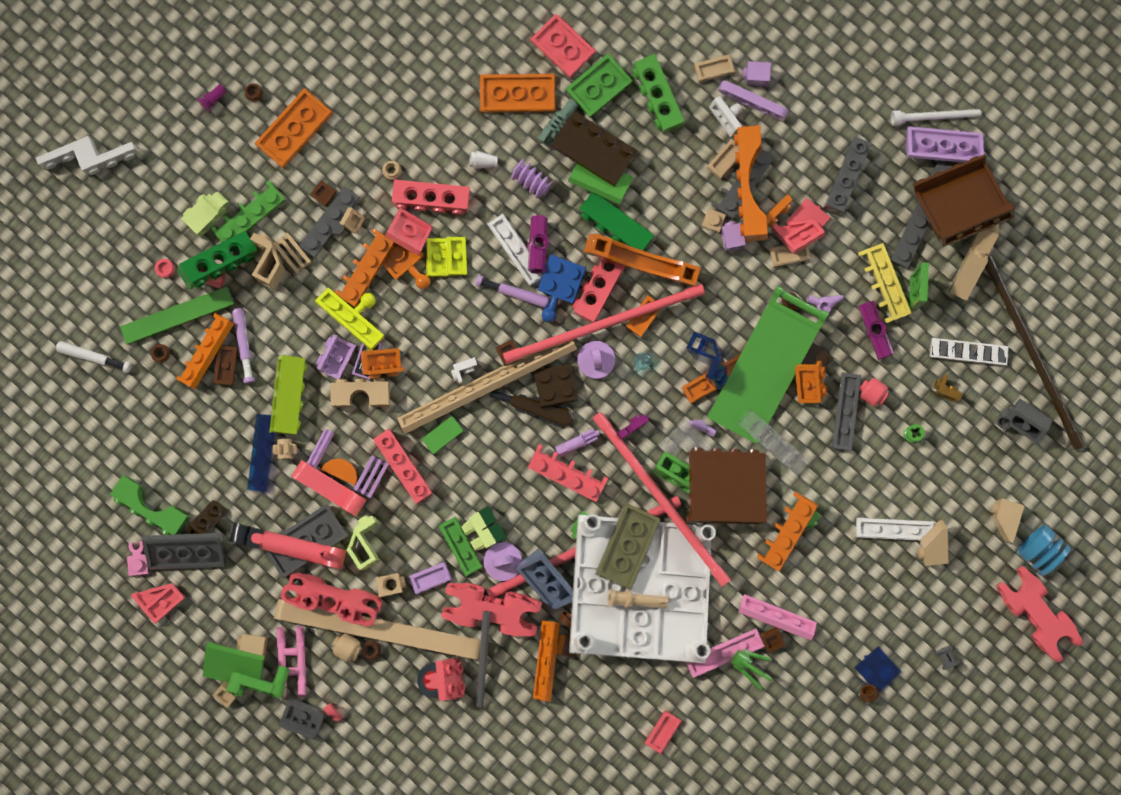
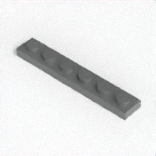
M938 160L931 176L939 171L948 170L953 166ZM919 202L890 259L892 263L905 269L909 267L929 225V221Z

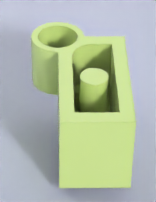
M218 191L212 196L210 194L207 196L202 194L197 199V203L192 208H188L181 218L200 238L227 213L226 208L229 205V201Z

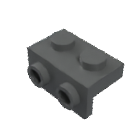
M290 697L278 726L287 731L300 734L304 738L314 740L320 731L326 712Z

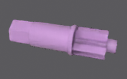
M591 429L556 446L559 457L598 440L599 431Z

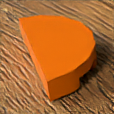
M332 459L321 468L322 471L355 486L357 484V472L354 466L347 460Z

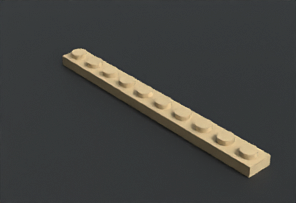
M571 340L508 363L398 417L397 419L404 434L414 431L416 428L430 423L434 419L448 414L479 397H483L485 394L499 389L503 385L517 380L546 364L552 363L564 355L570 354L572 351L577 350L575 343Z

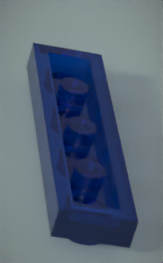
M256 414L247 490L268 492L275 433H269L271 415Z

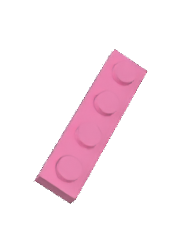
M743 595L739 613L808 640H812L814 637L817 622L748 595Z
M757 628L710 648V654L706 658V663L686 662L692 678L730 662L737 650L742 651L745 648L753 652L764 647Z

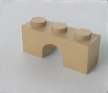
M376 378L374 382H366V379H355V382H347L346 379H336V383H331V406L333 408L352 407V399L359 392L368 394L371 407H390V383L388 381L385 382L384 378Z

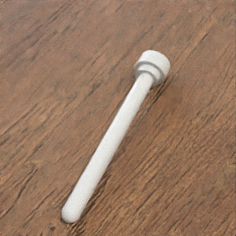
M974 109L905 114L897 110L891 113L892 126H901L905 121L979 117L982 115V111Z

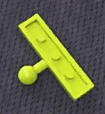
M327 288L315 300L319 307L368 349L373 350L385 338L378 329L360 315L366 308H371L375 305L376 299L373 294H363L360 299L361 303L355 309L349 306L330 288Z

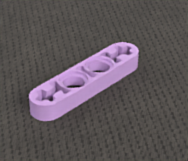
M722 81L718 89L721 94L777 120L784 121L789 112L785 107L728 81Z

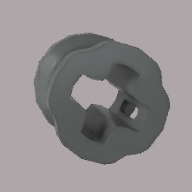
M951 645L935 651V654L939 656L943 664V670L959 664V661L955 659L951 651Z

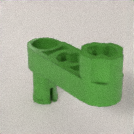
M279 666L275 680L271 683L232 672L226 692L243 697L246 688L282 699L291 669Z

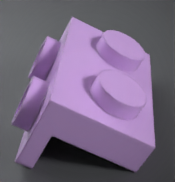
M334 334L332 338H328L325 344L327 349L324 355L321 354L316 362V365H318L317 369L335 379H341L357 346Z

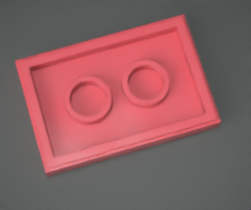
M557 14L530 39V42L570 79L596 54V50Z

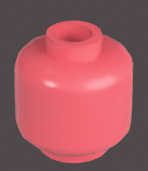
M872 378L869 382L865 380L860 387L862 391L861 399L873 407L881 406L889 395L887 392L888 387L876 378Z

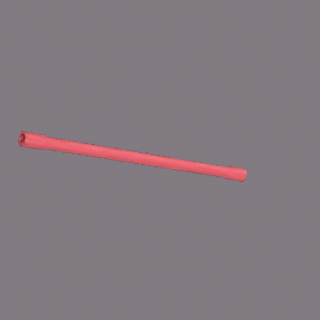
M699 284L682 292L531 345L513 349L503 353L506 364L525 356L679 302L705 295L702 284Z
M602 412L596 414L592 419L602 432L607 435L710 569L721 587L725 586L731 581L729 576L717 564L613 429Z
M677 496L669 499L675 509L682 506ZM660 505L647 511V513L656 517L666 513ZM576 547L550 559V563L557 567L574 559ZM519 574L486 591L490 597L497 598L527 581Z

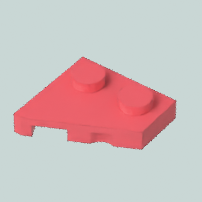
M814 219L804 220L803 222H790L788 226L778 227V224L772 226V231L793 254L798 253L825 236V231Z
M174 583L130 595L154 624L158 623L185 599V596Z

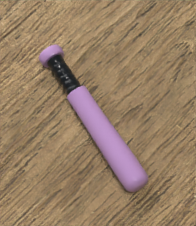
M481 275L478 276L476 286L488 287L497 290L499 293L543 308H547L550 303V298L504 283L499 284L484 279Z

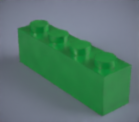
M593 192L579 209L580 217L588 223L591 221L596 225L595 228L603 234L606 232L612 236L611 239L645 251L654 238L652 233Z

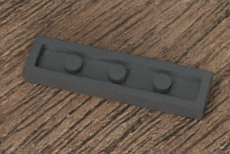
M841 373L831 449L852 451L861 375Z

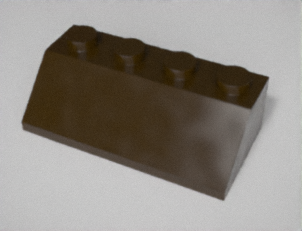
M576 111L565 122L551 145L553 149L614 187L631 167L638 153V150Z

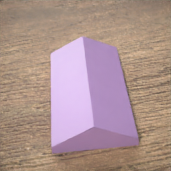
M908 126L906 153L910 158L967 162L975 156L984 154L983 133Z

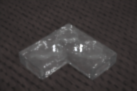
M686 419L658 444V447L663 452L666 451L672 456H675L684 447L688 451H691L692 448H703V451H709L712 448L700 433L689 425Z

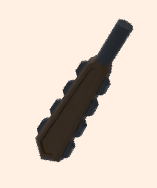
M494 390L491 391V398L507 402L516 411H525L531 417L538 416L544 422L551 421L557 427H566L575 421L571 410L567 406L558 405L541 409L540 401L537 398L528 399L523 394L510 396Z

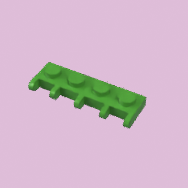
M269 180L266 182L269 188L260 196L254 191L253 194L256 199L249 205L244 207L241 203L238 204L241 211L234 217L229 219L227 215L223 216L227 222L218 230L213 225L210 227L221 242L243 231L247 233L286 201Z

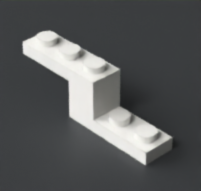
M87 136L36 157V161L43 169H52L56 167V164L62 161H71L76 156L81 170L86 175H94L100 172L102 168L116 166L119 161L133 159L139 152L135 144L130 142L99 155L94 141Z

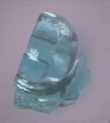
M644 352L638 353L633 359L636 367L635 372L638 373L640 370L647 369L654 355Z

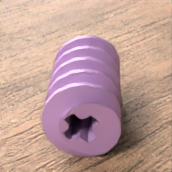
M522 159L515 167L511 179H518L517 183L519 185L524 183L523 188H530V194L536 192L535 198L539 199L550 190L554 181L547 183L548 176L541 179L542 172L535 174L536 167L530 170L531 163L523 165L524 159Z

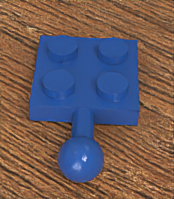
M550 255L538 287V291L552 296L548 308L542 311V319L545 322L550 323L556 319L557 313L555 309L559 299L574 304L587 270L586 267Z

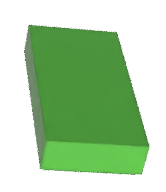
M451 416L422 438V441L434 455L464 431Z

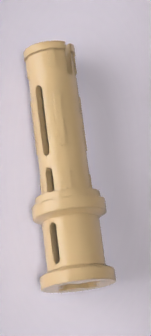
M610 589L608 592V606L610 607L614 605H621L625 608H629L632 605L664 609L668 607L665 604L668 603L667 596L633 594L630 590L619 592Z

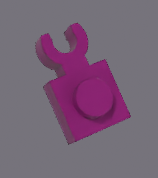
M640 414L630 419L631 424L620 430L617 434L621 439H624L649 422L645 414L643 416H640Z

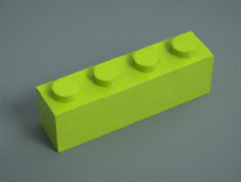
M287 355L278 356L269 433L296 435L297 431L300 430L301 422L298 418L299 412L302 411L303 402L300 400L301 393L303 394L305 389V383L303 382V375L306 374L307 370L305 358Z

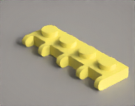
M884 243L859 252V257L866 255L870 264L869 267L865 268V272L873 271L877 284L871 286L872 289L879 288L883 296L884 302L879 303V307L887 306L891 316L886 318L885 322L889 323L912 314Z

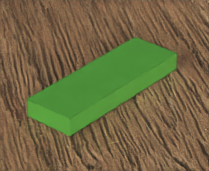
M453 517L439 525L465 576L467 577L482 569L483 566L457 518Z

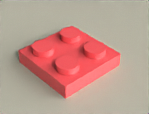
M400 207L385 237L418 256L433 226Z

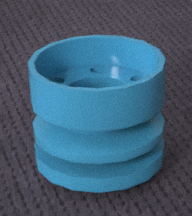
M1047 524L1034 531L1017 550V554L1026 562L1035 558L1032 568H1039L1037 573L1040 576H1044L1057 568L1071 549L1067 544L1062 546V539L1051 542L1056 533Z

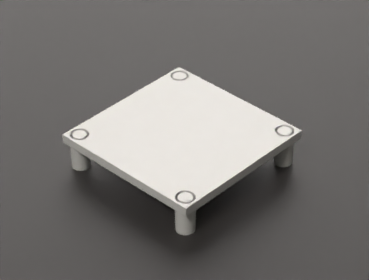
M594 514L589 516L578 515L569 653L706 663V658L710 654V648L707 645L710 569L674 523L659 522L637 578L630 590L633 594L667 596L668 603H665L668 605L667 609L633 605L629 608L621 605L610 607L608 606L609 590L614 589L615 591L625 592L627 589L595 575V572L618 518L599 517ZM687 524L711 555V540L716 534L714 527L711 525Z

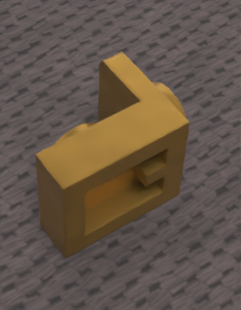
M947 375L937 378L934 389H936L934 395L955 403L961 400L963 393L958 392V388L950 385L945 387L948 379Z

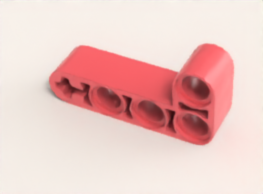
M302 460L291 476L356 517L367 501Z

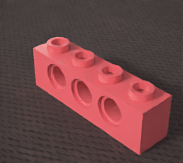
M394 180L392 204L396 206V209L401 207L407 210V207L415 208L416 211L420 212L430 209L434 210L433 212L435 213L451 211L455 215H464L469 210L471 191L470 187ZM410 193L417 194L415 200L407 199ZM428 195L436 196L433 202L426 201ZM449 196L455 198V201L451 204L445 202V199Z
M604 259L601 260L599 266L595 265L590 273L592 275L590 282L586 281L581 290L584 292L580 299L577 298L572 306L574 308L573 314L589 323L595 322L625 266ZM605 264H612L614 270L611 272L604 269ZM597 280H603L605 282V286L603 288H597L595 286V282ZM592 296L596 299V303L589 305L585 301L586 298Z
M387 429L373 439L417 505L433 495L390 429Z

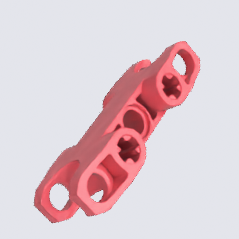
M1020 566L1016 569L1022 579V588L1018 592H1013L1003 582L998 583L996 587L1008 609L1016 617L1025 613L1037 630L1031 634V637L1037 646L1055 662L1059 663L1063 660L1062 655L1057 649V642L1061 637H1067L1075 646H1081L1083 640L1075 624L1063 611L1054 615L1042 598L1048 594V591L1041 581L1024 566Z
M302 573L291 574L289 584L283 587L281 594L283 601L304 610L319 608L338 614V617L345 622L363 626L374 625L376 615L380 613L383 603L380 597L356 588L349 591L327 585L325 580L320 577ZM294 579H301L303 585L297 586L294 583ZM286 591L296 592L297 596L290 598L287 596ZM373 600L377 603L378 607H369L367 602ZM361 613L370 614L371 620H364Z
M471 583L447 584L445 593L457 597L462 605L457 608L444 607L441 615L442 618L458 625L476 627L478 621L482 620L483 611H490V622L500 624L499 631L501 633L511 636L536 635L537 626L524 621L521 615L524 612H540L542 602L516 592H507L505 599L483 595L484 588L480 585Z

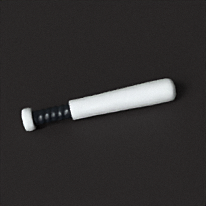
M63 341L58 342L56 345V351L62 354L104 366L115 367L123 370L124 373H128L131 368L130 362L123 363Z

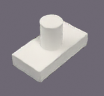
M720 96L713 100L709 106L710 110L729 136L732 137L738 132L737 127H742L736 119V116L743 112L742 107L736 103L728 108Z

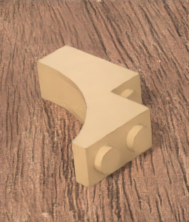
M999 224L974 234L964 260L950 285L949 293L968 300L988 262V255L999 236Z

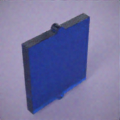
M879 646L868 655H864V659L854 667L867 683L874 685L879 692L888 684L890 685L891 681L901 673Z

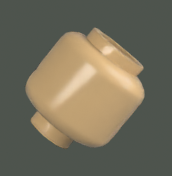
M348 633L343 634L341 637L338 635L332 643V646H334L333 654L345 662L355 661L362 650L360 647L361 643Z

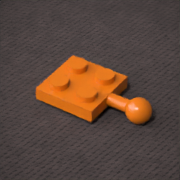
M395 243L382 266L396 281L408 271L416 279L415 284L419 289H426L430 285V278L425 274H420L414 267L425 255L420 252L417 256Z

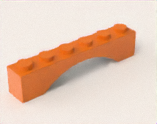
M760 125L737 127L738 134H734L735 146H739V152H735L736 164L740 163V170H736L737 181H741V188H738V200L742 199V206H739V217H743L744 223L740 224L741 236L745 237V242L768 240L767 217L755 203L749 187L752 166L762 151Z
M596 233L588 234L583 252L686 286H696L701 268L682 261L648 253Z

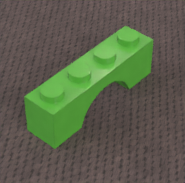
M122 475L110 493L114 497L113 501L122 507L124 504L130 507L129 511L138 517L141 514L147 518L145 522L153 527L158 525L162 528L161 532L165 535H178L182 532L190 520V516L173 506L159 512L150 510L142 498L143 486L128 476Z

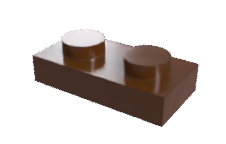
M221 346L219 348L215 364L214 384L234 386L238 355L237 347Z

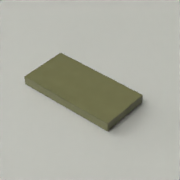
M625 503L595 575L627 590H631L661 519Z

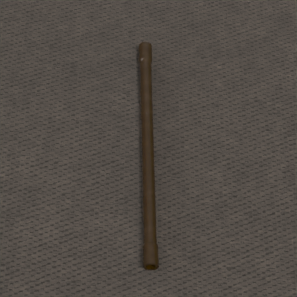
M993 256L988 257L985 268L992 278L1067 431V436L1074 450L1085 445L1053 383L1004 283Z

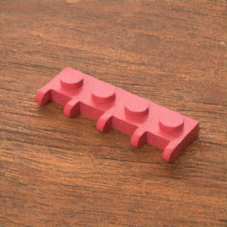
M538 445L528 466L529 469L597 502L608 480L607 477H604L601 482L590 476L593 470L589 469L587 474L573 468L575 461L572 460L570 465H567L556 459L557 452H554L551 457L541 452L543 445Z

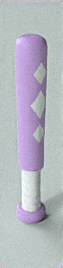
M236 308L232 311L245 374L243 382L244 384L255 382V378L252 377L250 366L251 357L245 315L242 308Z

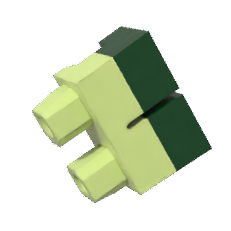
M489 506L469 517V521L461 526L466 536L474 531L479 535L478 538L470 542L475 551L483 548L488 549L507 538Z

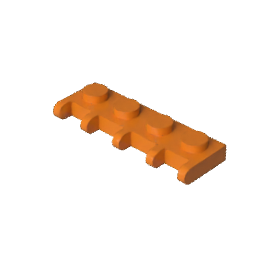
M374 228L371 232L376 236L371 245L366 243L362 245L368 249L361 261L353 260L357 268L352 276H343V279L347 281L346 286L342 292L336 289L334 291L335 294L354 307H357L361 296L365 294L395 245V242L386 238L384 234Z
M216 313L213 315L215 320L210 329L206 328L204 330L207 334L200 346L195 345L194 348L197 351L191 361L185 362L187 367L182 376L176 377L177 380L193 389H196L234 325L233 322Z
M796 491L793 493V496L799 500L793 509L788 506L785 507L784 510L790 514L785 524H775V527L781 530L775 541L773 542L770 539L765 541L767 545L771 546L767 555L764 556L760 553L757 555L759 560L777 571L782 569L819 506Z

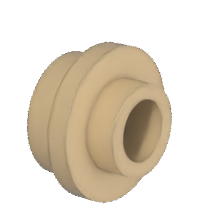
M388 161L383 165L382 173L385 178L394 180L400 176L401 167L395 161ZM390 168L395 169L393 174L388 172Z

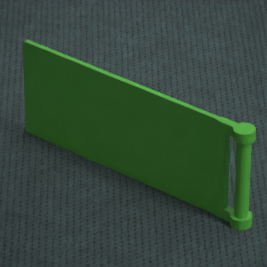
M778 285L707 418L757 444L796 374V365L802 363L829 312L819 310L784 291ZM778 297L818 317L817 322L815 323L776 302Z

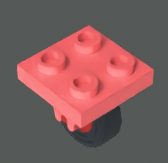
M461 658L435 661L436 663L427 664L420 669L417 676V684L419 690L429 698L439 697V701L464 697L465 684L462 678L463 665Z

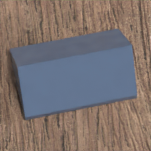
M539 548L516 566L517 571L551 611L573 602V589Z

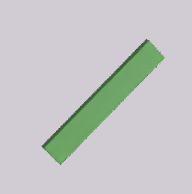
M227 286L122 325L120 328L126 344L129 345L231 307L235 303Z

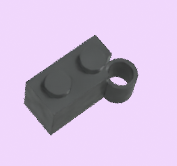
M1022 399L1016 402L1012 410L1009 408L1002 409L997 419V425L1000 428L1009 429L1012 427L1036 444L1046 435L1052 419Z

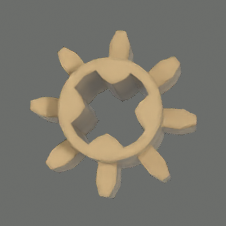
M278 439L277 445H273V454L278 455L280 460L292 459V454H297V446L292 444V439Z

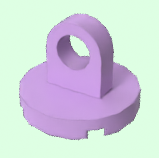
M592 341L580 349L578 366L585 376L591 379H602L608 376L614 368L615 355L608 344L601 341Z
M506 542L497 543L486 551L484 567L493 579L508 581L519 573L516 566L522 562V556L514 545Z

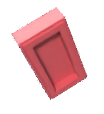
M665 710L644 744L662 754L682 721Z

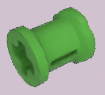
M913 424L904 431L905 439L910 443L921 440L925 435L923 427L919 424ZM916 430L917 436L913 438L911 431Z

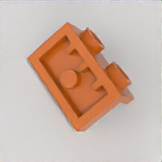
M817 361L816 364H797L795 372L798 403H821L824 396L827 395V386L823 382L826 370L825 367H822V361Z

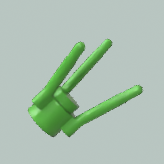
M745 648L742 651L737 650L731 660V663L734 664L733 667L739 670L759 690H762V686L744 669L749 668L766 680L772 681L771 677L751 665L752 659L749 657L770 661L771 659L750 652Z

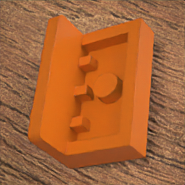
M399 348L361 351L362 374L369 375V378L381 377L382 373H387V376H398L399 372L405 371L404 367H401Z

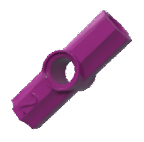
M543 215L532 216L530 220V238L527 250L529 252L528 271L532 274L545 272L546 247L549 244V240L547 238L548 218ZM535 242H538L541 247H538Z
M874 300L859 305L858 309L866 327V335L870 338L877 359L880 360L893 355L894 352L886 333V326L881 320ZM872 326L879 327L880 334H874Z

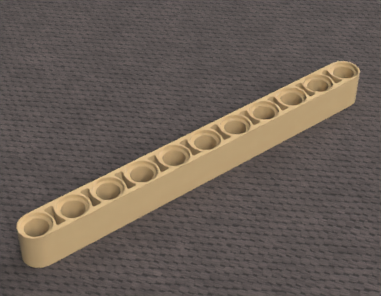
M278 599L275 619L479 660L480 639L376 618L374 625L371 626L352 624L341 620L336 613L319 608L304 610L281 599ZM362 616L364 620H371V617Z

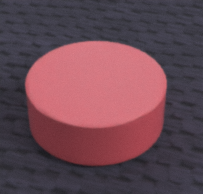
M160 259L155 264V272L161 278H169L174 274L175 266L168 259Z

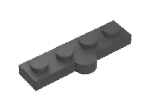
M344 186L299 247L316 258L332 235L339 236L344 233L345 227L339 223L348 207L353 208L360 197Z

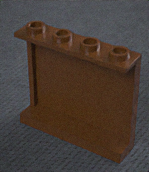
M985 154L975 156L967 162L956 164L948 170L939 171L933 176L920 179L913 184L914 195L942 248L1014 218L1015 208L1012 202H1007L986 164Z
M692 448L691 451L686 453V456H689L690 514L686 515V523L754 525L767 523L765 453H759V450L740 452V449H729V452H722L721 448H712L710 451H703V448Z

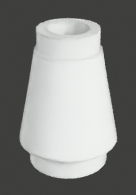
M477 150L471 152L470 167H474V169L497 167V156Z

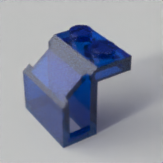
M694 331L686 349L694 359L711 365L705 378L714 388L720 390L721 386H724L728 379L723 351L715 339ZM695 339H696V340L698 341V343H699V346H698L697 349L694 348V347H692L693 344H694V342H695ZM703 347L714 350L716 356L703 352Z

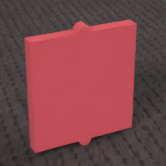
M806 198L785 223L789 225L790 222H803L804 220L814 219L822 228L830 219V216L823 212L820 206H816Z

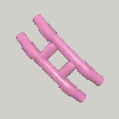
M296 626L297 648H285L284 627H277L278 667H286V656L297 655L298 667L289 668L291 669L289 675H298V696L305 697L303 626Z

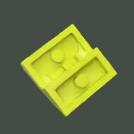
M465 237L427 238L425 249L428 277L467 275Z

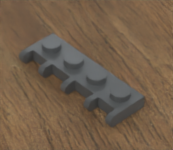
M763 149L752 166L749 184L751 192L775 158ZM734 172L731 174V177L736 181L731 189L728 191L722 187L720 190L726 195L720 205L714 201L711 203L712 207L732 220L738 213L739 206H742V199L738 200V188H741V181H737V174Z

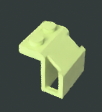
M368 515L357 521L359 524L355 526L347 548L351 558L359 570L362 571L380 561L364 536L365 533L380 523L376 517ZM358 539L370 556V559L364 563L355 551Z

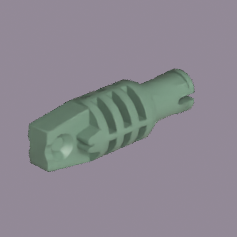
M569 99L561 111L556 112L555 116L551 118L552 120H549L548 124L545 125L538 138L543 145L547 147L550 145L568 118L579 107L574 100Z

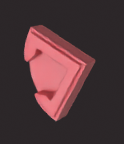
M332 703L323 708L328 715H331L335 722H339L343 718Z

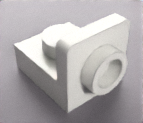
M475 357L453 365L454 370H451L454 381H459V384H463L460 373L468 374L475 371V368L478 367Z

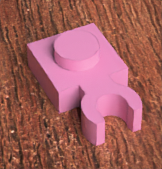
M142 541L139 542L140 547L137 550L134 548V543H129V550L133 554V556H127L129 576L150 574L146 557L142 555L144 551Z

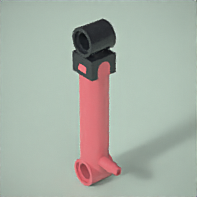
M238 523L233 524L229 542L341 570L346 555V550Z

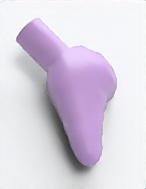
M809 295L807 302L816 305L821 311L830 312L833 306L844 299V296L836 295L819 299Z
M694 419L689 422V425L699 432H705L711 437L716 434V430L708 426L703 420Z

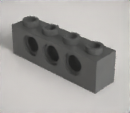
M854 136L823 210L837 216L842 215L872 145L871 142Z

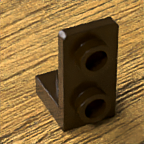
M212 500L189 524L186 534L209 533L227 514L228 510L215 500Z

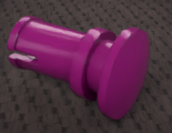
M218 84L211 92L205 93L203 95L204 98L198 97L197 100L203 109L211 112L210 107H214L215 102L227 94V91L221 84Z

